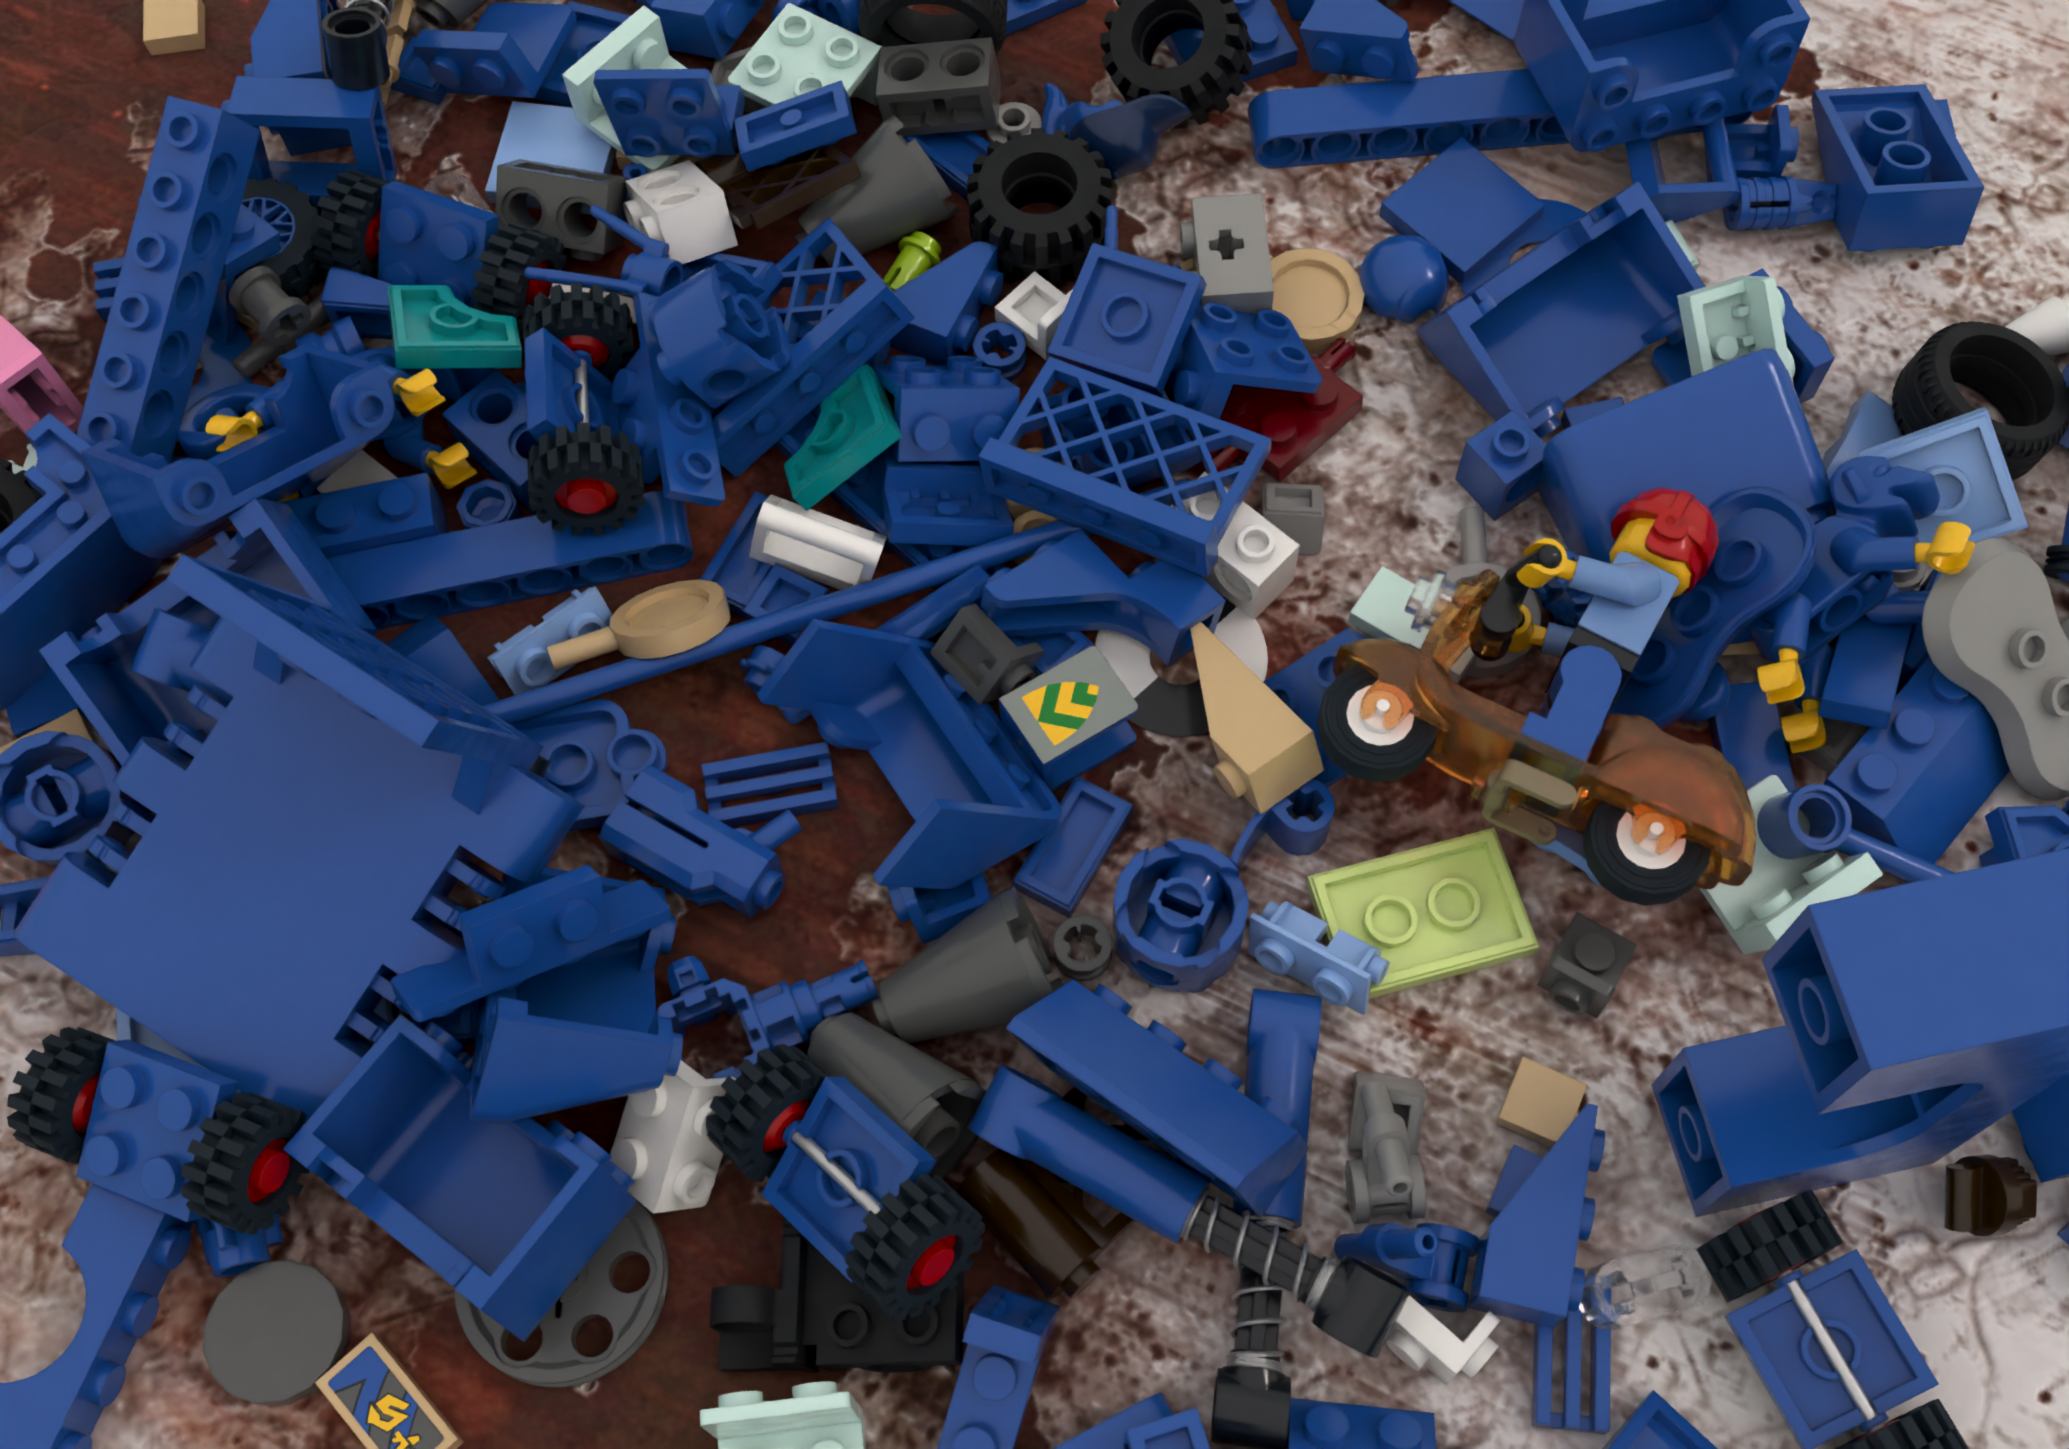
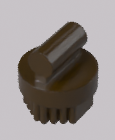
M1985 1154L1966 1156L1959 1159L1955 1164L1946 1165L1944 1225L1946 1229L1969 1232L1975 1236L1982 1237L2002 1235L2010 1232L2017 1225H2022L2023 1222L2029 1221L2030 1218L2036 1217L2037 1182L2031 1179V1175L2025 1172L2023 1166H2019L2017 1159H2011L2010 1157L1999 1158L1994 1155Z

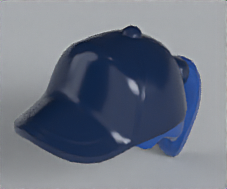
M1052 83L1044 84L1046 95L1042 117L1044 134H1054L1057 129L1068 132L1069 140L1074 141L1080 137L1089 143V152L1098 151L1104 158V168L1110 170L1112 180H1118L1120 177L1141 172L1151 167L1155 160L1162 134L1192 116L1191 110L1184 103L1168 95H1146L1126 104L1117 100H1110L1101 106H1093L1082 101H1076L1069 105L1064 93Z

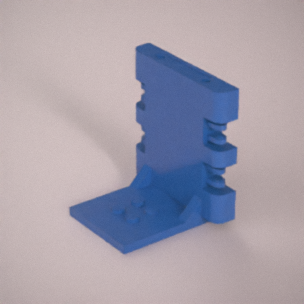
M182 554L166 581L220 615V618L189 665L201 676L232 695L233 699L229 703L220 696L196 684L187 695L188 701L192 703L194 708L218 721L207 738L200 735L198 730L186 723L170 721L163 732L164 736L194 757L193 760L161 739L145 736L140 738L113 779V782L120 790L157 815L155 816L147 812L146 809L120 798L112 810V815L117 818L119 823L141 835V840L132 852L116 839L96 834L88 849L96 858L102 860L103 863L117 871L118 874L86 853H65L14 931V936L31 951L208 1070L239 1081L237 1089L246 1095L249 1092L302 1111L307 1115L305 1120H308L373 1046L358 1034L360 1033L376 1043L392 1024L373 1012L382 997L395 1003L399 1009L409 1014L393 993L391 979L397 974L405 973L422 965L441 963L467 954L463 950L465 949L464 939L433 918L436 916L451 925V927L462 932L458 914L470 909L459 905L448 897L458 880H461L470 886L474 892L485 898L499 899L506 890L505 885L500 880L471 861L473 856L476 855L494 868L519 881L536 883L585 805L530 770L544 746L325 604Z

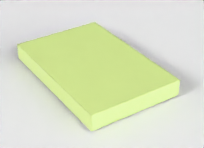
M1495 828L1307 877L1306 886L1316 916L1328 923L1327 931L1323 936L1326 946H1328L1340 929L1371 946L1381 949L1380 957L1390 962L1387 973L1379 985L1370 983L1369 999L1535 955L1539 949L1537 939Z

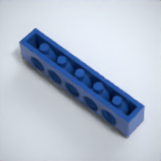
M168 95L77 435L90 446L111 437L122 441L129 452L136 456L144 457L153 452L164 456L168 465L171 463L178 431L182 423L261 132L260 129L223 109Z

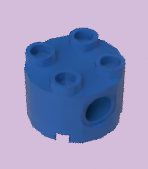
M727 259L721 260L659 296L647 306L648 315L654 324L662 351L657 354V363L662 374L675 386L684 383L714 409L774 376L782 370V367L788 364L790 359L789 340L775 306L764 311L756 297L765 291L758 281L742 266Z
M44 731L21 738L0 754V841L6 848L39 863L56 868L67 852L86 853L98 862H102V860L96 858L88 850L96 834L114 838L125 845L129 837L136 832L119 823L117 818L112 815V810L120 798L140 806V803L114 784L113 779L122 767L114 754L79 735Z
M1187 839L1165 841V846L1156 847L1149 851L1148 847L1133 856L1119 875L1113 898V932L1116 953L1121 962L1126 964L1132 973L1151 986L1177 992L1185 990L1192 993L1206 990L1213 981L1225 975L1240 953L1249 909L1247 890L1244 889V884L1239 878V871L1230 858L1209 844Z

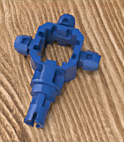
M687 956L672 962L668 966L667 979L674 999L661 1004L656 1012V1016L671 1018L673 1033L685 1036L687 1035L685 1027L695 1023L697 1027L717 1019L716 1014L725 1010L729 1017L738 1013L753 1050V1054L744 1057V1061L748 1059L752 1064H755L757 1062V1052L768 1048L774 1053L775 1047L778 1044H786L789 1048L792 1045L797 1047L801 1044H806L810 1039L808 1035L812 1034L816 1026L824 1019L845 1011L847 1012L879 998L863 959L857 961V964L814 983L807 984L804 978L787 985L786 980H783L779 984L749 995L744 985L725 978L712 983L702 962L694 956ZM731 1066L712 1075L714 1078H726L729 1076L737 1079L742 1073L739 1068L735 1069L734 1066Z

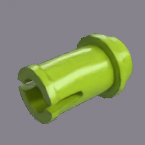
M914 231L910 237H903L898 244L900 253L883 281L892 291H895L941 262L939 255L942 251L940 245L932 237L919 231Z

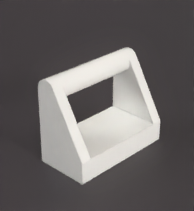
M770 495L763 502L759 512L749 557L773 566L777 563L803 577L842 590L872 580L887 536L812 509L806 511L799 504Z

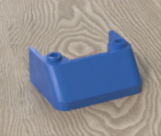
M813 619L762 686L757 696L762 704L809 710L818 724L819 734L834 747L840 749L849 747L869 751L915 820L913 826L872 875L878 885L951 890L1046 836L1062 816V808L1058 800L988 703L979 705L930 654L936 643L914 637Z

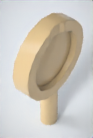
M1308 247L1285 251L1275 258L1270 255L1274 287L1272 310L1278 311L1290 319L1308 353L1325 351L1339 337H1344L1348 340L1359 325L1365 295L1359 275L1348 261L1330 251Z
M700 579L678 581L658 586L636 595L615 611L610 618V626L548 646L547 650L555 671L615 650H619L624 656L637 659L662 658L690 650L706 643L722 632L730 621V607L724 589L716 582Z

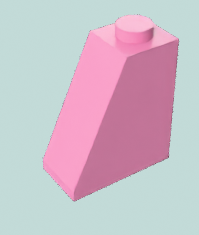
M0 315V408L24 434L48 413L75 432L79 427L84 407L41 351Z

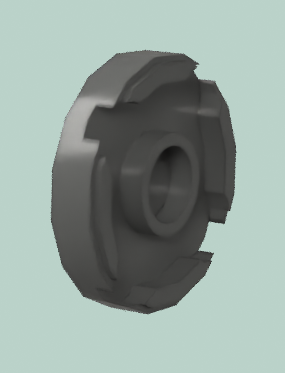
M293 1260L263 1262L238 1274L216 1297L205 1321L203 1352L210 1373L230 1395L260 1406L292 1404L317 1392L319 1388L315 1382L337 1363V1360L343 1358L349 1345L350 1313L342 1291L318 1269Z

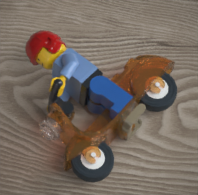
M1659 487L1643 491L1628 503L1623 504L1611 522V535L1615 543L1610 550V563L1578 555L1576 561L1567 559L1566 551L1558 541L1552 538H1543L1535 541L1522 552L1525 557L1511 565L1501 580L1500 576L1491 569L1484 570L1471 582L1462 579L1459 585L1447 580V572L1437 569L1432 580L1420 576L1411 592L1404 612L1415 616L1411 629L1417 632H1421L1423 628L1429 629L1421 649L1409 643L1387 638L1361 639L1337 649L1332 668L1336 679L1323 694L1317 717V726L1321 746L1333 764L1352 777L1371 782L1398 780L1417 770L1426 759L1444 772L1471 784L1470 796L1478 799L1481 795V800L1485 805L1481 812L1483 818L1501 828L1544 846L1552 843L1557 835L1554 823L1523 809L1524 807L1584 835L1583 848L1587 866L1600 885L1621 900L1644 906L1669 903L1691 891L1694 886L1712 889L1715 888L1718 882L1730 886H1739L1752 873L1756 849L1755 817L1746 788L1736 769L1715 748L1702 743H1687L1662 732L1654 722L1645 717L1632 714L1609 715L1671 598L1689 593L1697 582L1706 575L1713 561L1719 542L1717 525L1712 518L1710 509L1695 498V494L1685 490L1680 491ZM1554 577L1569 580V588L1593 594L1594 596L1575 629L1549 622L1546 628L1533 624L1529 609L1522 605L1529 587L1534 589L1540 588ZM1532 644L1542 646L1540 653L1560 658L1545 691L1547 694L1538 714L1530 711L1528 717L1466 690L1452 681L1449 676L1452 665L1469 646L1478 658L1491 662L1504 657L1507 651L1511 653L1521 652Z

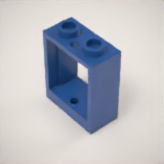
M236 76L230 100H223L221 109L260 129L259 126L348 129L356 163L269 161L260 132L247 180L263 181L266 178L277 179L279 183L283 184L288 182L295 185L299 192H305L316 207H319L317 203L320 196L328 198L329 193L326 186L331 180L338 182L337 175L341 172L348 173L349 170H355L388 182L396 181L398 171L379 86L365 90H351L336 85L332 79Z

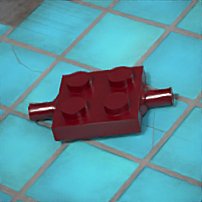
M1339 337L1336 339V342L1318 357L1310 355L1323 379L1316 393L1233 385L1220 420L1271 438L1272 449L1261 468L1278 482L1286 478L1362 410L1363 395L1335 374L1356 356L1354 346L1349 341L1346 343V338ZM1227 446L1209 453L1217 471L1221 472L1236 459L1245 461L1250 452L1234 446ZM1201 460L1200 463H1198V466L1204 473L1206 472V469Z

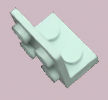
M788 2L730 74L728 82L729 85H740L744 96L769 107L842 80L849 97H858L877 106L878 103L875 95L882 46Z
M644 5L562 74L576 120L623 155L625 153L593 83L595 72L597 70L688 69L669 55L660 17ZM681 155L626 157L636 164L643 165L646 171L651 173L669 167Z
M1776 775L1764 777L1706 817L1713 842L1708 868L1696 884L1744 955L1770 950L1808 905L1855 895L1883 875L1868 852L1842 859L1837 852H1820L1798 859H1784L1771 853L1759 837L1757 819L1760 809L1765 802L1774 796L1788 792ZM1799 809V825L1809 835L1810 823Z
M832 1381L796 1385L792 1387L793 1398L774 1401H763L762 1391L727 1393L718 1396V1408L699 1411L700 1427L718 1440V1449H866L863 1410L850 1392H838L837 1383Z

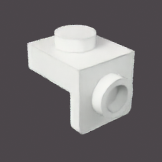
M1034 271L995 306V321L1014 325L1023 333L1026 345L1043 359L1048 360L1050 356L1047 353L1073 289L1065 295Z
M1409 1295L1389 1334L1390 1336L1386 1340V1344L1408 1366L1417 1371L1425 1366L1445 1384L1454 1378L1460 1370L1472 1379L1499 1347L1488 1336L1501 1320L1491 1311H1488L1466 1338L1461 1341Z

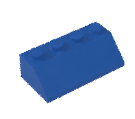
M1929 656L1896 695L1887 730L1870 727L1823 784L1837 790L1847 801L1852 815L1851 828L1935 864L2008 774L2010 769L2005 758L1997 726L1985 706L1970 692L1947 679L1933 664ZM1897 877L1898 879H1900V880H1901L1902 882H1904L1905 884L1910 883V882H1908V881H1906V880H1903V879Z
M1071 980L1014 1016L1006 1029L1043 1066L1188 1168L1209 1179L1211 1184L1260 1218L1309 1149L1300 1133L1295 1130L1301 1121L1292 1112L1267 1096L1264 1097L1259 1105L1237 1091L1243 1081L1229 1069L1211 1058H1208L1204 1065L1200 1066L1181 1052L1187 1044L1179 1036L1155 1020L1146 1029L1129 1018L1127 1015L1132 1007L1102 984H1098L1092 993L1075 980Z

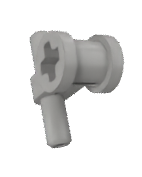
M1370 1082L1361 1090V1097L1367 1117L1363 1127L1362 1159L1347 1160L1345 1165L1346 1192L1353 1224L1369 1223L1370 1215L1406 1212L1409 1219L1425 1218L1426 1189L1420 1159L1417 1154L1410 1155L1411 1143L1403 1118L1394 1112L1388 1087L1382 1082Z

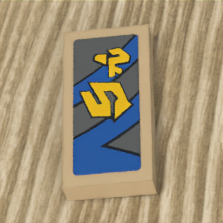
M370 1333L315 1382L367 1449H457L464 1443L462 1438L383 1340L374 1333Z

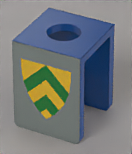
M1096 646L1086 648L999 698L1001 722L1052 793L1074 781L1076 776L1081 777L1136 744V733L1126 720L1137 714L1138 704Z

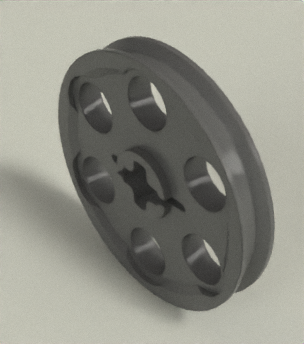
M636 1200V1204L580 1272L578 1279L572 1282L560 1297V1300L555 1303L539 1323L542 1331V1344L537 1353L527 1360L516 1361L511 1359L506 1350V1341L510 1332L477 1308L454 1288L458 1318L472 1346L485 1360L508 1376L527 1384L547 1388L572 1387L589 1383L609 1374L628 1361L646 1342L655 1328L662 1313L668 1291L669 1260L666 1245L657 1223L647 1209ZM632 1255L646 1258L649 1262L650 1274L645 1285L638 1291L631 1293L617 1290L614 1285L613 1275L618 1263ZM594 1318L608 1320L613 1329V1339L609 1348L604 1353L595 1357L581 1355L576 1345V1337L580 1327Z

